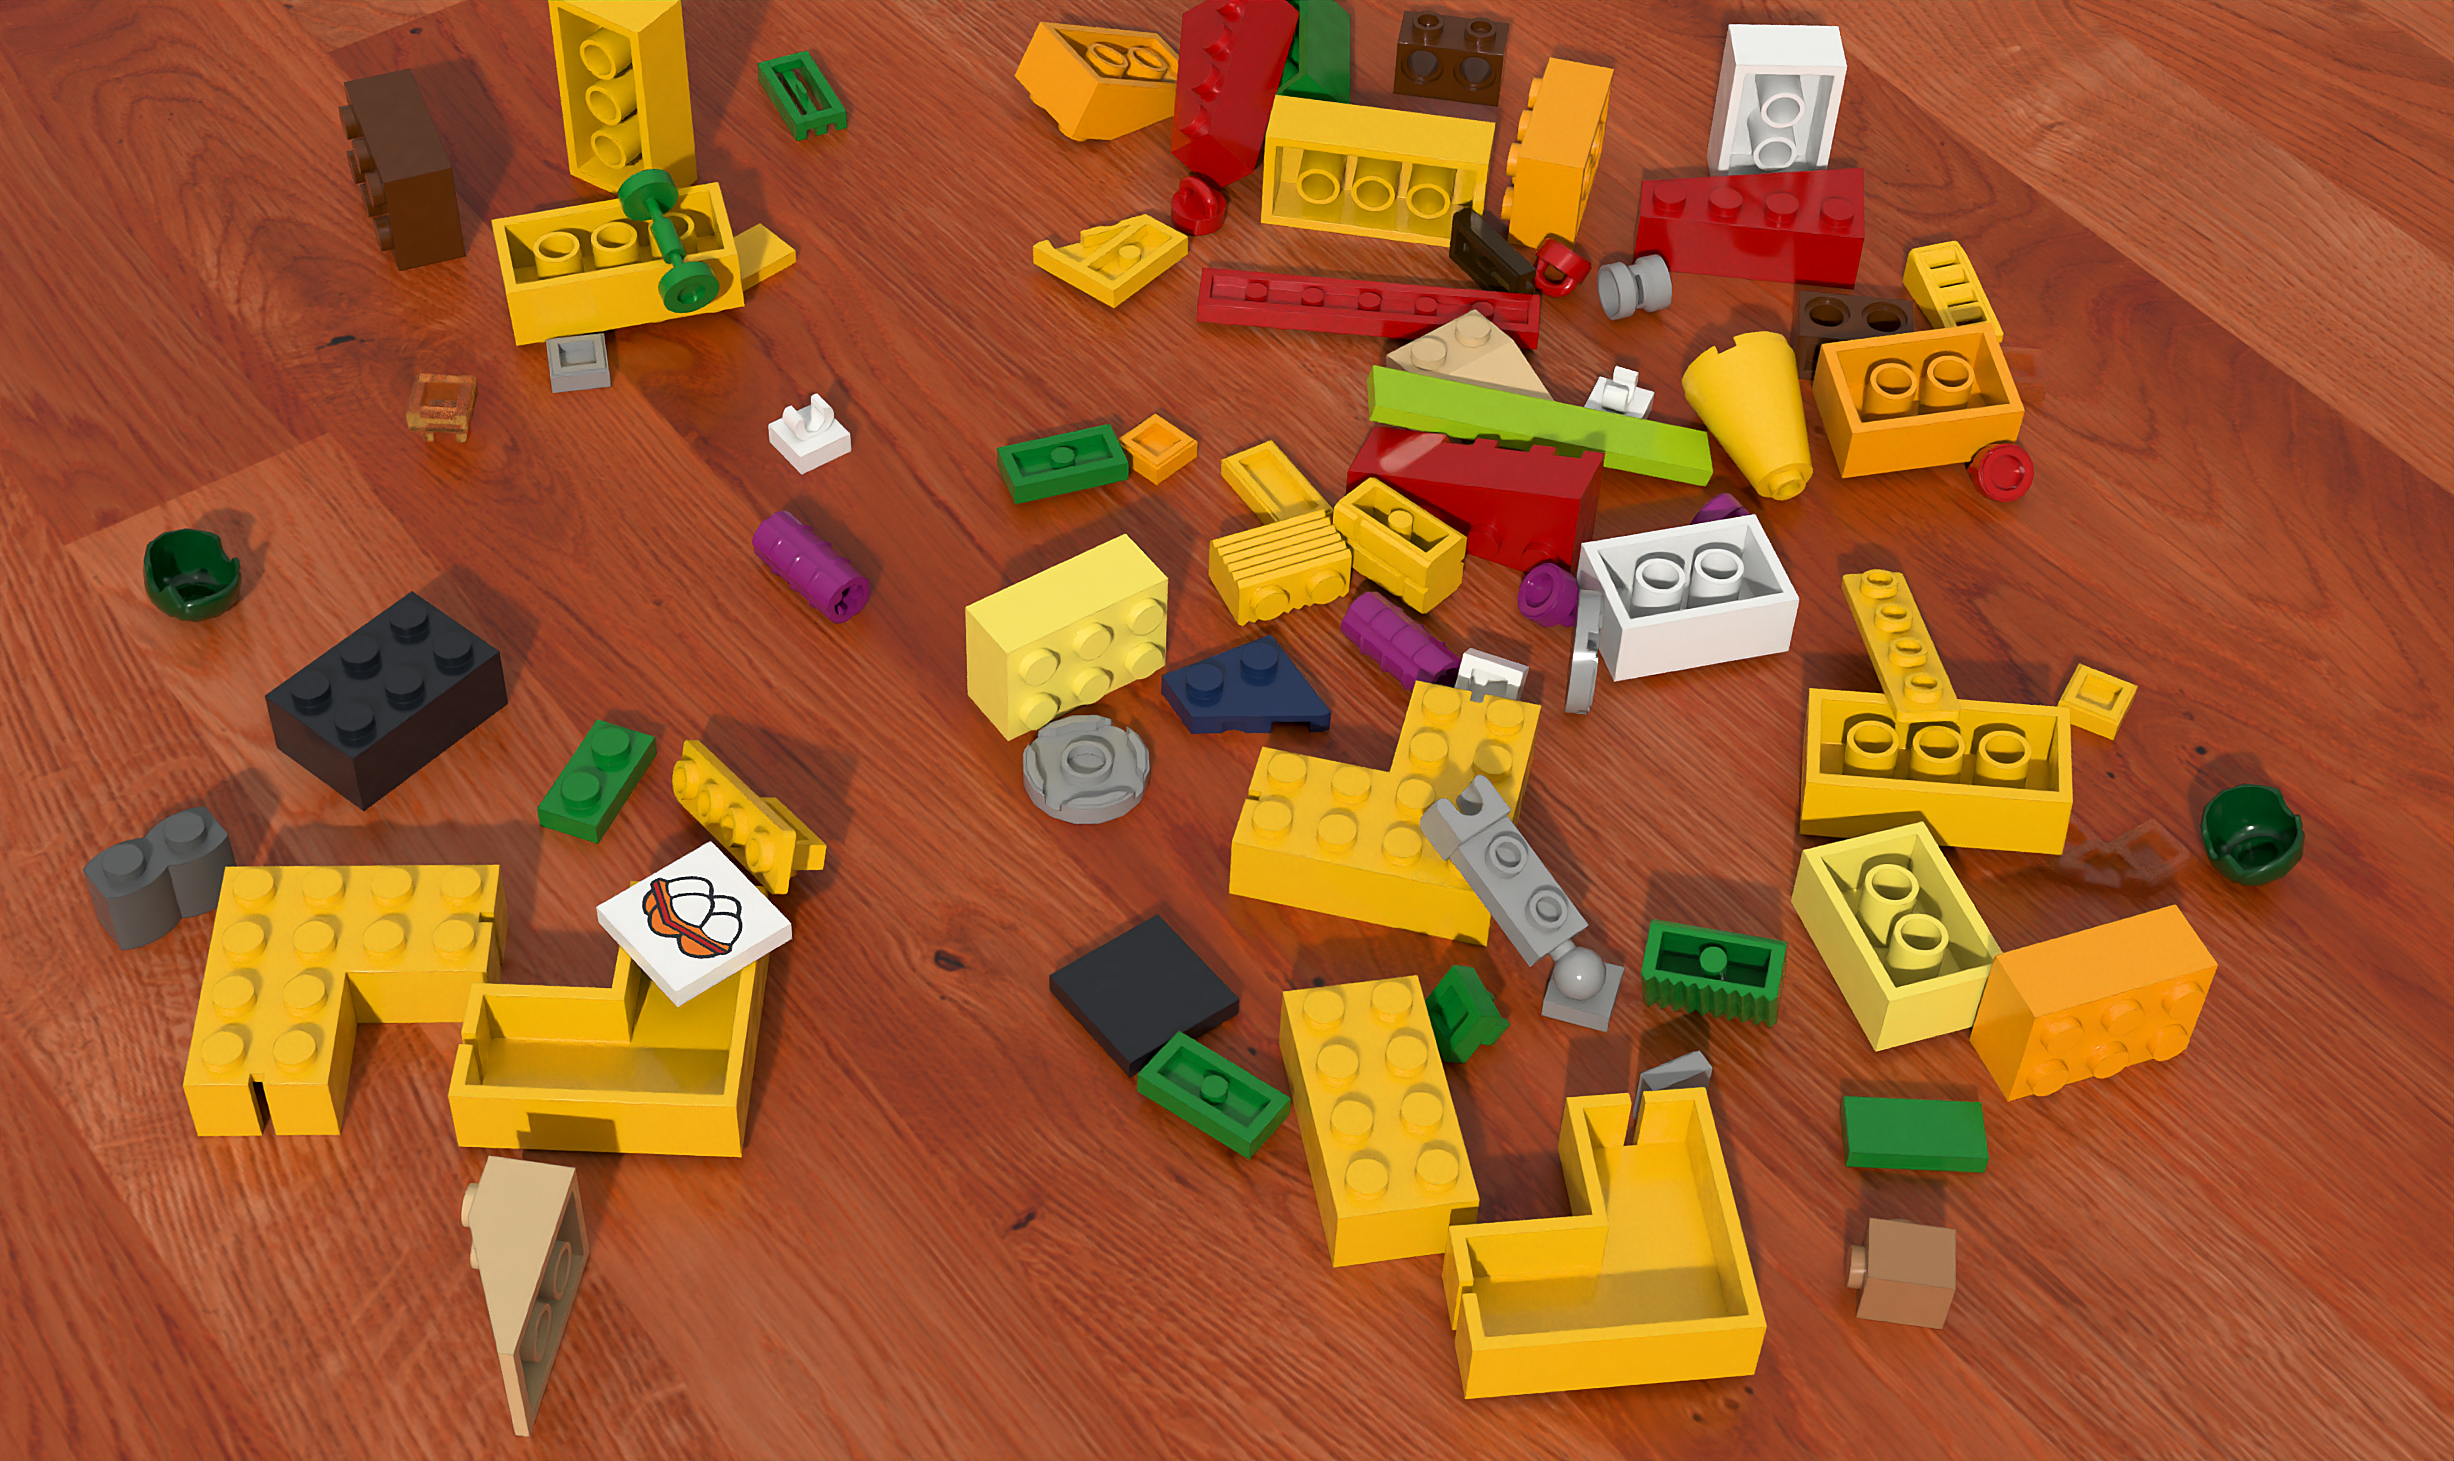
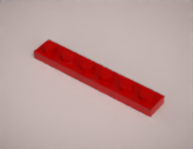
M1202 267L1197 303V322L1416 340L1476 309L1513 339L1518 348L1537 350L1541 295Z

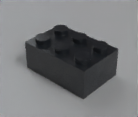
M413 591L265 695L277 748L362 811L367 810L508 704L500 651Z

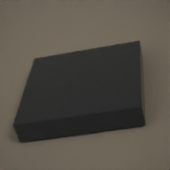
M1158 914L1049 975V990L1129 1078L1140 1072L1178 1031L1195 1040L1239 1013V998Z

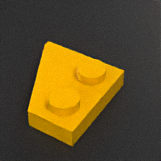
M1144 214L1121 220L1113 226H1098L1080 231V243L1054 249L1049 240H1045L1033 246V262L1035 265L1115 308L1188 255V236Z

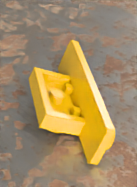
M1873 569L1863 574L1843 575L1841 588L1895 720L1899 723L1958 720L1961 706L1903 574Z
M699 740L684 741L682 759L676 762L672 775L673 791L678 802L772 895L787 894L790 877L796 876L798 870H823L827 845L776 797L757 796Z

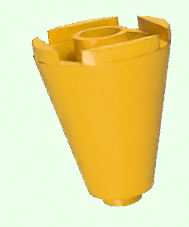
M1768 331L1744 333L1733 337L1736 347L1718 354L1715 346L1704 351L1688 366L1681 379L1682 387L1685 392L1686 401L1760 496L1774 498L1775 500H1787L1800 494L1813 474L1796 356L1793 349L1789 346L1787 339L1782 334Z

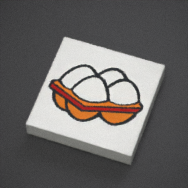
M711 841L596 907L600 925L677 1007L792 939L790 921Z

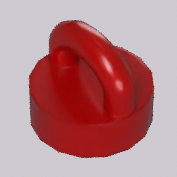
M1195 176L1183 177L1179 183V191L1173 195L1171 200L1172 224L1178 230L1194 236L1208 235L1219 230L1225 222V198L1220 192L1209 187L1201 179Z
M1546 238L1535 254L1538 257L1533 264L1536 268V277L1532 279V282L1544 295L1553 298L1565 297L1575 289L1577 284L1581 285L1592 269L1590 267L1591 263L1556 240ZM1548 266L1566 276L1562 283L1554 284L1546 279L1544 273Z
M2001 442L1989 444L1981 449L1974 458L1973 463L1968 466L1967 473L1971 476L1972 483L1977 492L1984 498L1998 502H2009L2025 495L2031 487L2034 477V466L2029 454L2020 446Z

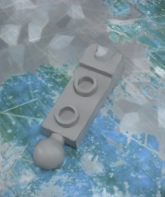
M1477 775L1471 781L1470 785L1456 799V804L1462 813L1448 799L1441 798L1437 800L1420 818V829L1444 861L1450 858L1529 967L1550 955L1555 962L1553 980L1557 989L1567 998L1579 1001L1596 996L1604 986L1606 966L1602 958L1595 951L1584 947H1576L1572 941L1573 938L1578 936L1588 926V923L1507 816L1511 809L1491 782L1483 775Z

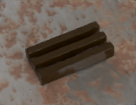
M1470 207L1455 212L1452 220L1449 257L1485 291L1533 295L1534 285L1528 280L1536 277V268Z

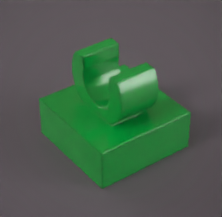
M1453 965L1425 1000L1436 1044L1445 1062L1466 1063L1480 1044L1494 1045L1510 1026L1509 1021L1501 1017L1493 1003L1496 999L1493 993L1485 989L1473 967Z

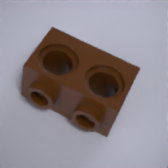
M1404 10L1397 44L1393 93L1498 107L1504 76L1509 23L1493 22L1486 18L1469 19L1445 16L1432 11L1414 12Z
M1799 290L1790 332V347L1796 356L1799 379L1814 380L1821 344L1914 332L1913 301Z

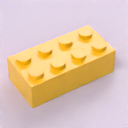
M548 0L570 174L617 196L618 190L625 180L638 172L649 169H660L668 172L677 189L692 185L698 180L681 0Z
M1275 95L1265 135L1261 223L1450 248L1452 220L1455 212L1470 207L1483 220L1485 218L1496 123Z
M714 182L678 188L676 204L663 215L664 218L672 220L686 251V256L683 259L684 263L695 261L707 263L712 267L719 282V292L716 297L703 308L689 313L669 311L658 292L659 281L674 267L672 264L665 263L650 229L654 223L653 220L636 221L628 218L618 199L491 220L516 346L546 342L547 339L571 337L594 332L599 333L617 328L657 323L669 319L744 307L738 252L719 183Z
M1809 688L1803 736L1799 834L1855 838L1923 821L1937 845L2062 855L2073 805L2070 708L1958 699L1961 709L1959 719L1956 721L1899 723L1894 718L1885 694Z
M1418 975L1282 992L1279 1045L1333 1268L1445 1253L1449 1226L1476 1224L1480 1199Z

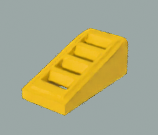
M1949 241L1912 249L1908 254L1902 283L1933 328L1957 327L1956 323L1973 320L1974 323L1967 325L1991 322L1998 342L2002 343L2004 333L1977 275L1960 244L1957 241Z

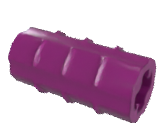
M778 511L770 518L764 520L755 531L752 539L754 553L771 568L773 574L782 577L790 584L791 590L799 592L807 599L810 607L818 609L830 621L835 623L846 622L863 609L871 593L868 579L851 565V560L840 556L833 550L831 543L823 541L813 532V527L803 524L788 511Z
M1366 592L1350 605L1341 622L1342 634L1360 649L1362 655H1368L1380 665L1383 672H1389L1401 682L1404 690L1413 692L1416 680L1455 688L1462 659L1450 651L1445 642H1439L1428 633L1423 624H1417L1407 616L1402 607H1396L1379 592Z

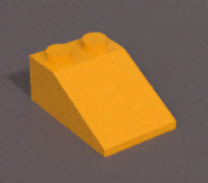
M1040 22L1014 76L1030 92V99L1036 105L1044 108L1058 122V129L1065 136L1080 142H1084L1087 139L1113 140L1174 116L1179 55L1157 33Z

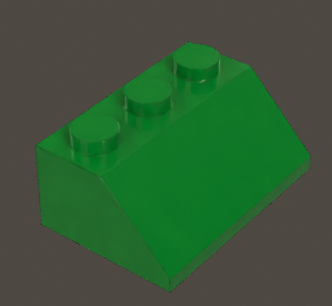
M1286 0L1300 12L1276 95L1350 104V15L1334 0Z

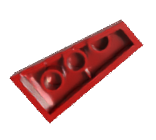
M1206 0L1182 15L1170 153L1215 190H1219L1254 173L1275 95L1277 94L1300 12L1286 0Z
M1864 168L1644 180L1641 184L1634 230L1632 265L1637 258L1657 254L1665 262L1668 271L1854 290L1865 239Z
M1374 426L1348 469L1346 495L1368 478L1375 477L1466 536V554L1525 573H1529L1533 568L1543 563H1553L1574 576L1579 565L1582 543L1592 541L1605 453L1584 451L1581 458L1558 456L1556 447L1533 445L1529 452L1500 449L1498 440L1476 438L1475 442L1470 445L1451 443L1446 434Z

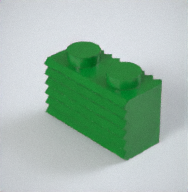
M1652 919L1641 969L1643 1001L1648 1007L1657 1003L1661 1010L1670 1005L1675 1012L1683 1007L1688 1014L1694 1010H1697L1701 1016L1710 1012L1715 1019L1722 1014L1728 1021L1736 1016L1741 1023L1751 1019L1755 1026L1764 1021L1767 1027L1770 1028L1777 1023L1787 968V941Z

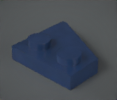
M1271 634L1162 675L1161 693L1191 734L1223 733L1227 730H1240L1245 733H1271L1272 722H1309L1310 733L1324 732L1330 729V710Z

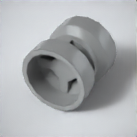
M1657 254L1637 258L1635 263L1629 266L1622 262L1603 265L1598 271L1597 290L1603 311L1611 320L1630 317L1636 309L1642 308L1649 313L1666 309L1671 304L1672 283L1665 262Z

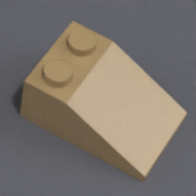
M1476 309L1387 354L1386 368L1554 401L1514 340ZM1447 436L1451 443L1470 445L1475 442ZM1500 446V449L1521 451V450H1516V449H1511V448H1506V447H1501V446Z
M489 1155L479 1184L470 1183L467 1187L462 1204L461 1220L462 1225L469 1227L471 1230L473 1241L470 1263L473 1269H479L514 1432L518 1436L530 1437L590 1250L576 1168Z

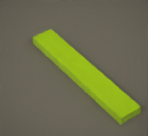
M1376 365L1372 366L1367 378L1370 421L1430 433L1446 434L1450 437L1475 441L1476 438L1498 440L1501 447L1529 452L1533 445L1556 447L1558 456L1581 458L1584 451L1605 453L1603 467L1699 486H1706L1713 474L1708 435L1705 431Z

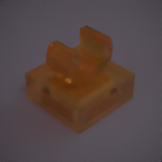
M416 373L406 410L409 431H421L426 441H434L436 432L456 433L457 442L464 443L469 433L478 397L476 376Z

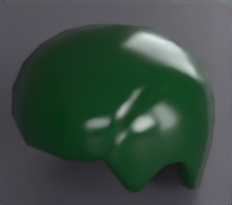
M187 528L164 532L146 546L143 561V578L146 594L159 610L180 621L200 622L219 617L234 605L240 596L242 580L240 561L237 557L232 558V560L229 559L223 550L220 537L212 532Z
M2244 783L2221 790L2204 806L2200 824L2204 851L2210 864L2230 882H2238L2243 886H2262L2284 878L2301 861L2305 841L2301 816L2299 814L2295 815L2290 810L2278 789L2271 786Z

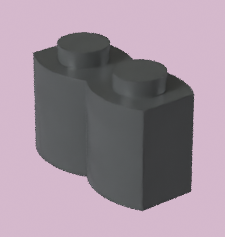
M203 806L183 810L167 817L154 826L144 838L124 841L109 847L89 861L84 867L83 873L99 923L121 950H130L160 939L169 933L182 918L198 916L218 907L225 867H236V862L228 833L207 808Z

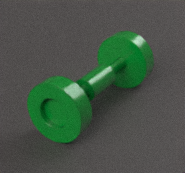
M660 169L644 170L632 175L620 186L618 200L628 218L636 221L653 220L654 223L650 229L665 263L672 264L674 267L661 278L658 284V292L665 307L674 313H689L703 308L718 294L719 282L712 267L707 263L697 261L684 263L683 261L686 256L683 244L672 220L663 216L672 209L678 200V190L671 175Z

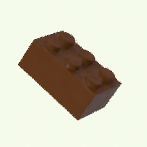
M411 69L344 82L348 105L339 107V115L346 139H354L352 140L353 150L347 151L348 163L354 183L364 182V184H360V192L368 218L378 216L373 218V225L380 250H391L399 271L465 257L452 167Z

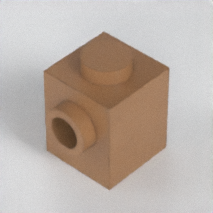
M1869 1218L1862 1244L1849 1245L1845 1265V1287L1857 1289L1856 1318L1943 1330L1956 1290V1229L1921 1225L1906 1219L1884 1220Z

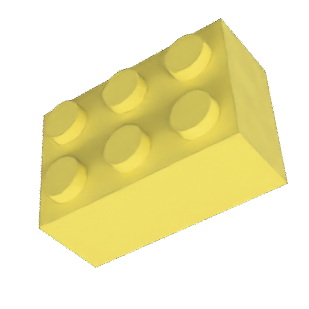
M1123 534L966 606L968 696L1007 741H1010L1031 730L1043 728L1052 720L1085 704L1095 703L1104 695L1137 679L1149 677L1156 670L1164 667L1166 663L1168 578L1127 534Z
M1922 821L1803 850L1791 903L1875 1052L1973 1027L1994 957L2003 952L1925 823Z

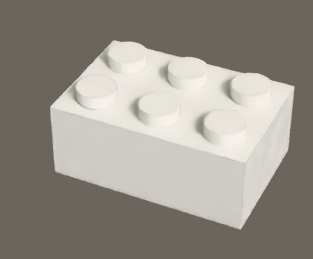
M1728 25L1707 150L1710 177L1827 170L1847 70L1838 26Z
M1755 514L1586 542L1581 545L1576 578L1578 590L1600 591L1604 595L1602 629H1600L1599 651L1614 682L1789 650L1800 599Z

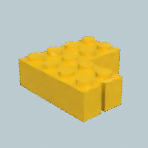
M1416 680L1390 772L1262 747L1250 783L1248 799H1245L1232 840L1229 893L1487 947L1494 918L1450 858L1444 861L1420 829V818L1441 798L1448 799L1462 813L1456 804L1457 797L1470 785L1477 775H1483L1491 782L1511 809L1507 816L1517 827L1534 759L1541 705L1487 694L1484 695L1483 703L1471 701L1472 691Z
M500 865L225 867L183 1081L184 1092L197 1135L262 1136L264 1122L253 1082H263L262 1085L276 1135H340L358 1023L463 1022L471 983L501 984L502 972L500 963L504 961L509 913Z
M630 881V887L640 881ZM755 886L768 899V890L764 886ZM620 945L612 988L471 983L461 1031L463 1044L458 1045L448 1093L458 1146L742 1157L770 952L679 1007L670 1000Z
M1705 1087L1644 1091L1633 1139L1634 1145L1624 1146L1632 1105L1629 1093L1566 1097L1558 1152L1572 1216L1449 1226L1442 1279L1452 1330H1456L1455 1348L1465 1399L1754 1375L1767 1325Z

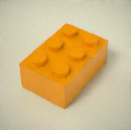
M1550 57L1543 79L1533 78L1528 99V110L1522 111L1519 122L1518 143H1512L1506 167V176L1512 177V186H1514H1507L1501 211V219L1510 221L1507 241L1509 244L1539 249L1546 238H1552L1574 251L1602 157L1614 69Z
M1991 322L1821 344L1812 392L1842 478L1970 462L1974 460L1981 449L1989 444L2002 442L2015 445L2025 410Z
M2176 904L2001 953L1994 957L1969 1041L2008 1102L2033 1094L2036 1096H2047L2058 1091L2064 1085L2091 1077L2099 1079L2108 1078L2117 1074L2125 1067L2148 1060L2165 1061L2186 1050L2218 964Z

